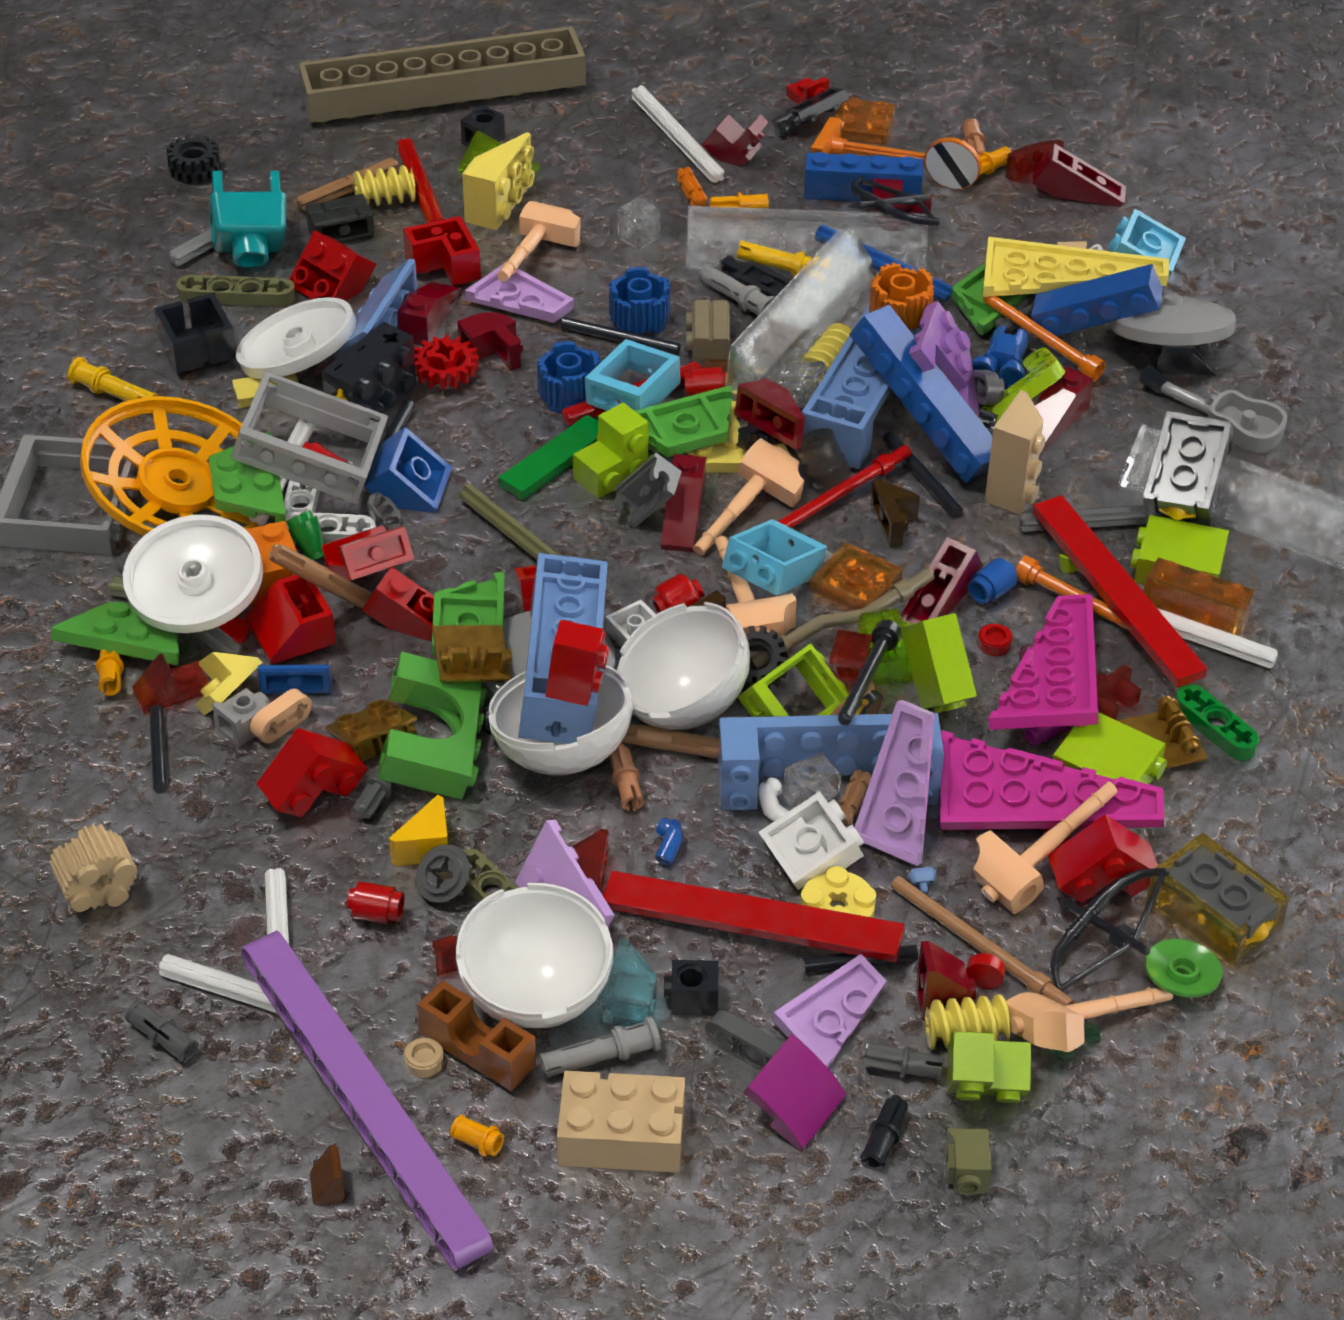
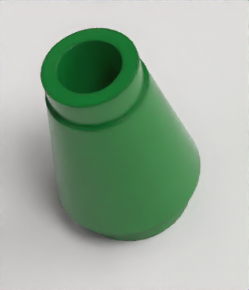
M307 510L286 521L291 537L308 558L314 561L323 556L321 545L325 544L318 518L313 516L311 510Z

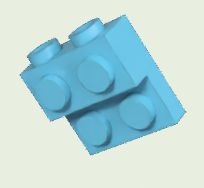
M1134 209L1128 218L1124 216L1121 218L1114 231L1116 234L1111 239L1107 249L1118 253L1169 259L1170 276L1186 238Z

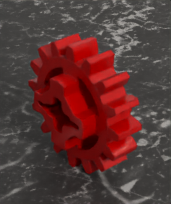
M445 335L441 339L433 336L430 343L425 340L421 341L422 348L414 347L416 377H418L419 383L428 381L429 388H433L436 384L440 385L441 390H445L446 386L458 388V382L468 384L469 377L475 378L476 370H479L477 348H471L470 341L461 343V337L459 336L454 340H450L449 335Z

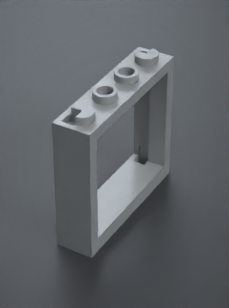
M265 371L239 431L231 459L357 504L388 416ZM268 381L278 383V386L268 383ZM266 405L367 442L368 445L360 467L358 468L254 430L263 406ZM370 418L379 420V423L370 420Z
M23 434L0 492V547L102 555L113 554L116 543L122 540L123 525L108 513L103 526L18 519L38 466L81 469L80 454L84 439ZM96 440L90 453V470L108 471L109 461L115 449L105 440ZM139 445L134 447L133 449L141 455ZM123 457L118 468V472H122L120 477L137 479L139 468ZM123 489L130 500L137 497L138 490ZM114 494L111 503L120 511L130 516L131 512Z

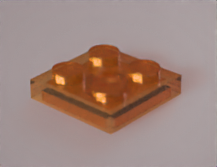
M850 97L849 100L840 104L841 107L836 111L835 118H841L842 139L887 146L895 117L896 104L884 101L859 100L854 97Z
M846 542L810 579L809 590L851 610L862 609L891 591V587L903 579V568Z

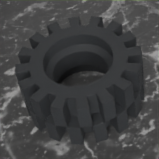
M187 135L185 140L178 138L176 143L171 142L169 144L170 147H167L166 154L170 176L172 178L175 177V180L178 182L183 180L184 184H188L189 181H192L193 184H198V180H202L205 183L208 182V177L212 179L213 171H220L221 169L219 146L215 140L209 141L207 136L200 139V135H195L194 138H190V135Z
M748 626L749 633L745 635L749 643L750 652L753 650H764L770 655V661L763 669H749L742 691H746L789 659L784 640L781 636L778 638L777 632L773 629L768 633L765 626H760L759 631H755L754 626ZM785 672L768 685V688L771 690L770 685L772 684L779 687L781 685L780 678L786 679L788 673Z

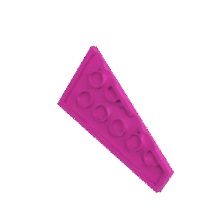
M1092 594L1057 596L1045 617V626L1042 631H1037L1033 647L1027 649L1012 675L1008 691L1003 692L1000 696L999 707L996 711H992L988 717L989 730L1034 727L1046 729L1053 726L1072 725L1083 727L1098 724Z
M941 730L944 751L940 796L941 830L1052 829L1061 822V819H1065L1091 796V793H1095L1108 781L1117 788L1118 793L1078 828H1086L1104 814L1126 828L1164 827V794L1161 787L1123 777L1117 779L1097 775L1096 770L1083 767L1082 770L1066 767L1062 761L1013 748L1001 750L986 746L985 741L972 738V741H967L954 737V733Z

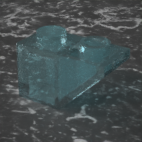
M620 938L617 951L613 953V963L608 981L597 998V1005L603 1006V1022L629 1027L643 1023L646 1017L653 1016L657 1002V975L627 939Z

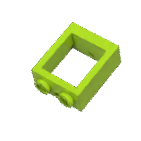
M810 643L737 698L751 717L789 716L768 688V685L793 666L797 668L825 706V709L816 716L830 715L849 694L845 685L835 677L827 666L823 655Z

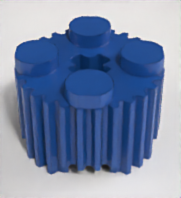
M635 266L634 269L629 267V270L625 271L623 277L618 276L613 282H609V317L613 324L617 325V329L633 333L641 332L642 334L645 331L658 334L665 330L666 322L670 318L669 279L661 276L657 277V274L651 275V272L645 269L644 266L641 268Z
M569 340L568 342L562 341V343L555 342L549 353L545 352L544 356L541 355L540 359H537L538 394L544 403L547 402L548 410L559 413L564 408L586 401L585 377L601 363L598 352L593 350L585 351L584 347L579 349L576 343Z

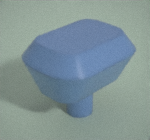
M932 867L911 869L907 879L913 886H920L923 893H928L927 885L934 883L937 871Z

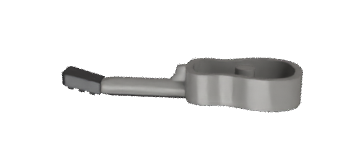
M1147 365L1140 373L1139 381L1159 394L1162 392L1208 414V418L1233 422L1234 444L1245 451L1257 454L1266 453L1275 448L1283 438L1287 414L1280 406L1272 402L1248 398L1234 390H1226L1218 396L1210 395L1206 400L1168 382L1169 379L1152 365Z

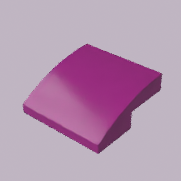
M793 1033L743 1092V1094L774 1118L770 1127L799 1151L803 1150L847 1095L826 1065Z

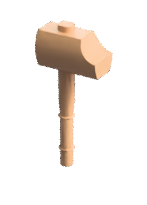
M529 201L520 214L519 234L526 237L515 249L510 259L504 262L497 274L498 279L506 282L511 275L515 274L519 265L524 259L528 258L529 254L541 240L577 247L580 244L581 218L574 215L570 209Z
M761 438L757 440L740 461L738 475L748 482L732 499L728 507L723 509V513L706 532H703L702 537L693 546L694 552L703 556L715 544L716 539L720 537L733 521H736V517L749 506L762 490L792 508L801 500L804 480L798 472L800 461L791 457L788 451L781 447L776 448Z
M720 536L716 539L715 544L719 551L718 555L723 561L728 538ZM727 571L728 579L731 581L738 603L727 604L726 609L742 625L745 634L749 633L748 626H754L755 631H759L760 626H765L768 633L773 629L777 632V636L785 635L787 631L796 627L797 600L793 594L755 600L747 580Z
M1109 781L1105 783L1095 793H1091V796L1069 816L1061 819L1059 824L1046 832L1021 855H1018L991 830L977 837L979 857L973 870L976 882L983 887L981 889L983 895L992 903L998 900L1013 914L1027 907L1044 889L1042 875L1034 867L1053 852L1071 833H1074V830L1099 808H1103L1104 804L1118 793L1117 788Z
M1147 987L1142 991L1118 996L1110 995L1107 998L1063 1006L1044 995L1025 992L1015 995L1006 1001L1010 1018V1032L1036 1046L1070 1052L1084 1043V1019L1109 1013L1116 1014L1118 1011L1147 1005L1153 1006L1156 1003L1171 1001L1173 994L1166 992L1160 987Z

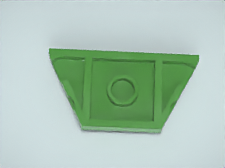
M985 263L954 285L951 292V298L981 335L991 330L995 326V321L1003 316L983 302ZM1030 294L997 297L1014 307Z
M731 385L635 410V412L649 422L648 446L666 457H671L674 454H682L727 442L732 407L733 388Z
M265 432V434L272 436V432ZM234 446L209 456V468L216 510L230 513L238 512L243 516L256 518L258 513L275 516V523L286 522L285 506L280 477L278 475L231 459Z
M504 572L493 573V579L477 584L475 580L462 583L457 588H447L434 592L433 626L502 625L503 628ZM432 633V655L436 656Z
M107 602L56 624L51 628L52 641L97 650L105 649L107 652L115 651L117 654L172 665H178L179 663L176 633L149 625L134 612L131 606L124 602Z

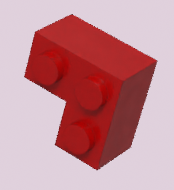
M461 216L403 228L406 260H415L416 274L429 273L443 268L452 286L481 279L480 249Z
M560 619L553 642L545 697L588 706L592 692L599 693L603 672L598 671V669H605L608 661L610 648L604 644L606 634L604 629Z
M297 728L256 785L276 811L302 818L311 808L322 790L348 797L368 768L347 742Z
M1106 814L1048 855L1059 889L1081 903L1093 897L1108 884L1113 883L1116 879L1130 872L1159 868L1150 843ZM1158 877L1143 878L1124 887L1122 890L1134 897L1157 881Z

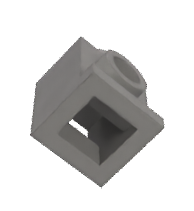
M247 688L222 704L217 701L212 705L216 730L238 748L256 737L250 731V723L255 714L267 706L270 701L262 692L253 694Z

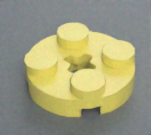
M833 866L828 868L826 873L811 878L805 884L801 892L800 905L874 918L876 892L861 877L848 873L843 867ZM842 901L845 903V907L841 905L832 907L831 902Z

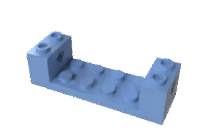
M869 305L867 306L859 321L862 319L864 315L869 313ZM917 326V329L911 328L910 332L915 337L916 333L921 332L923 328ZM850 335L802 411L805 422L802 447L799 452L860 469L871 451L873 420L892 389Z
M538 553L530 613L532 618L518 738L570 744L577 742V737L593 732L598 693L592 692L588 706L547 698L545 693L553 642L560 619L603 629L608 562Z
M935 713L927 805H939L944 751L938 713ZM892 714L854 715L851 723L848 725L840 724L838 715L719 718L718 776L721 810L757 809L759 777L852 775L857 769L863 772L868 771L872 775Z

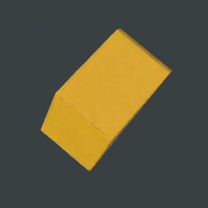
M437 795L389 837L392 864L396 866L420 864L423 857L430 850L437 846L448 844L443 797Z

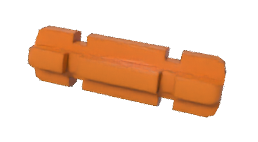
M679 168L677 170V180L690 200L692 207L696 210L701 207L706 208L708 198L691 168Z

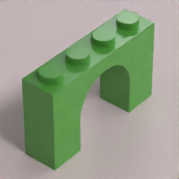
M401 651L392 673L388 700L435 713L449 725L453 735L442 739H431L390 729L381 751L377 779L462 800L467 786H474L478 773V766L473 765V760L477 759L481 746V739H477L476 734L480 733L484 714L479 713V708L483 707L487 688L482 687V682H440L437 660Z

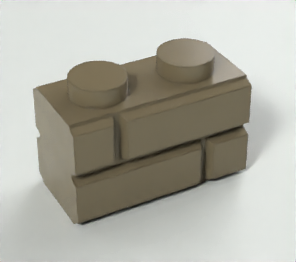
M694 300L692 302V312H686V350H692L693 361L703 363L705 359H729L730 308L727 300H713L712 302L709 300Z

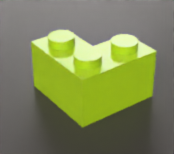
M624 402L598 415V441L573 454V479L598 499L611 491H615L618 484L648 459L649 422Z
M954 1031L948 1044L947 1093H956V1099L964 1101L980 1100V1095H995L998 1102H1020V1097H1027L1030 1092L1031 1043L994 1041L995 1033Z

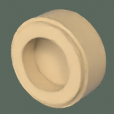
M418 1038L411 1041L404 1050L406 1070L418 1078H428L436 1075L444 1065L442 1046L431 1038Z

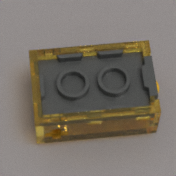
M1203 832L1155 867L1168 868L1170 875L1165 876L1154 905L1232 965L1283 926L1290 897ZM1151 877L1147 900H1149L1158 877Z

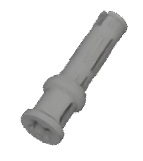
M706 264L701 268L698 276L699 280L737 301L741 310L753 312L764 323L770 322L777 315L780 302L776 297L764 295L757 286H746L731 276L714 268L711 264Z
M649 1016L644 1019L643 1023L626 1028H621L620 1025L615 1026L608 1035L555 1051L539 1054V1059L542 1061L540 1062L541 1068L547 1079L564 1073V1071H572L617 1057L618 1060L625 1061L630 1058L631 1054L648 1049H653L654 1052L661 1050V1040L653 1017Z

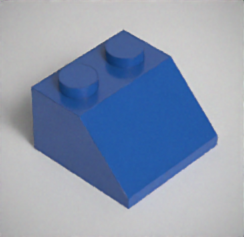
M404 427L379 445L363 487L371 494L379 492L383 496L388 497L396 508L433 513L438 509L452 467L410 430Z

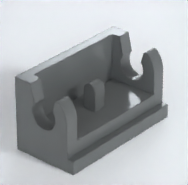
M654 453L616 486L615 491L618 493L614 502L615 512L618 513L623 508V505H625L630 512L627 524L636 528L674 496L682 471L658 453Z

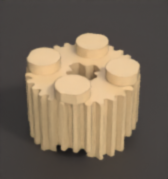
M92 824L89 828L83 826V829L78 831V838H71V842L65 843L64 848L59 845L52 850L53 854L50 855L51 860L49 863L59 886L71 908L76 912H83L90 907L96 909L97 906L101 907L106 903L111 907L120 906L129 898L127 891L131 889L130 885H134V880L137 879V867L120 835L118 836L116 832L112 833L111 830L106 831L102 824H99L97 827Z

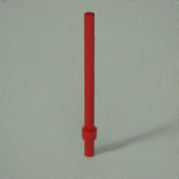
M903 445L888 455L884 453L872 460L870 466L777 522L793 528L878 475L883 477L893 471L895 465L912 455L911 449L907 445Z

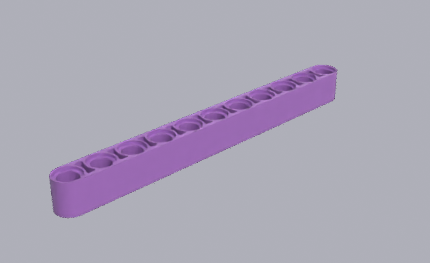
M276 930L241 947V954L250 974L448 1265L454 1271H457L492 1252L493 1243L484 1224L282 934Z

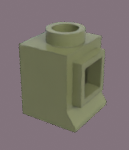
M947 1128L944 1151L946 1156L947 1184H953V1193H961L968 1196L988 1194L992 1171L989 1130Z

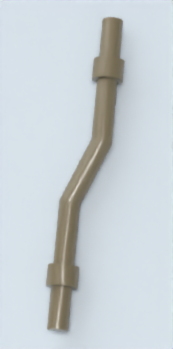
M926 568L909 580L902 579L891 587V591L862 609L819 615L786 636L780 635L784 640L788 654L793 652V647L824 628L867 622L897 602L904 603L915 595V591L935 579L934 574L929 568ZM764 650L750 658V664L754 670H758L770 661V655Z

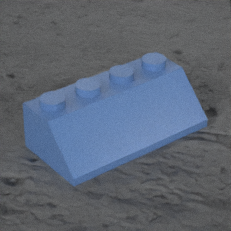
M408 259L382 277L377 287L371 290L369 299L358 310L357 324L352 336L340 349L333 353V361L382 322L399 329L397 311L407 295L417 289L414 259Z

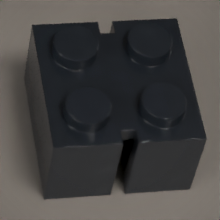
M214 292L187 299L191 326L186 329L181 301L154 308L158 338L177 373L204 367V362L207 361L211 365L236 358L234 329Z

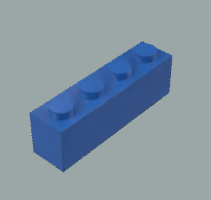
M824 152L806 153L804 199L860 201L853 194L851 188L852 183L860 176H864V179L873 181L874 178L903 180V192L919 195L922 190L923 159L909 156L901 158L885 157L883 155L860 156L855 154H826ZM865 184L859 186L863 191L873 193V187Z
M1153 264L1036 294L1031 316L1034 322L1055 336L1110 323L1118 319L1159 310L1163 287Z

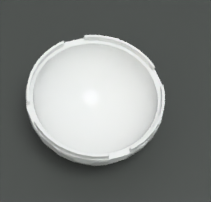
M704 602L705 606L687 607L684 603L654 615L632 633L619 651L622 656L617 671L627 680L632 696V715L648 725L663 729H690L711 722L733 704L743 689L749 672L750 650L742 625L730 611L709 602Z
M606 665L605 669L600 668V671L603 672V677L598 693L593 732L577 737V742L564 744L518 738L526 678L525 671L505 683L492 698L489 705V722L492 735L502 751L510 759L534 772L546 775H569L587 770L601 763L614 752L627 733L633 709L632 696L627 680L620 672Z
M527 883V887L505 892L503 889L498 890L480 901L471 910L459 931L456 945V963L461 982L466 991L473 998V1001L489 1016L499 1021L506 1018L521 1028H549L559 1026L579 1016L596 1001L605 987L611 972L613 944L602 914L583 896L553 884Z

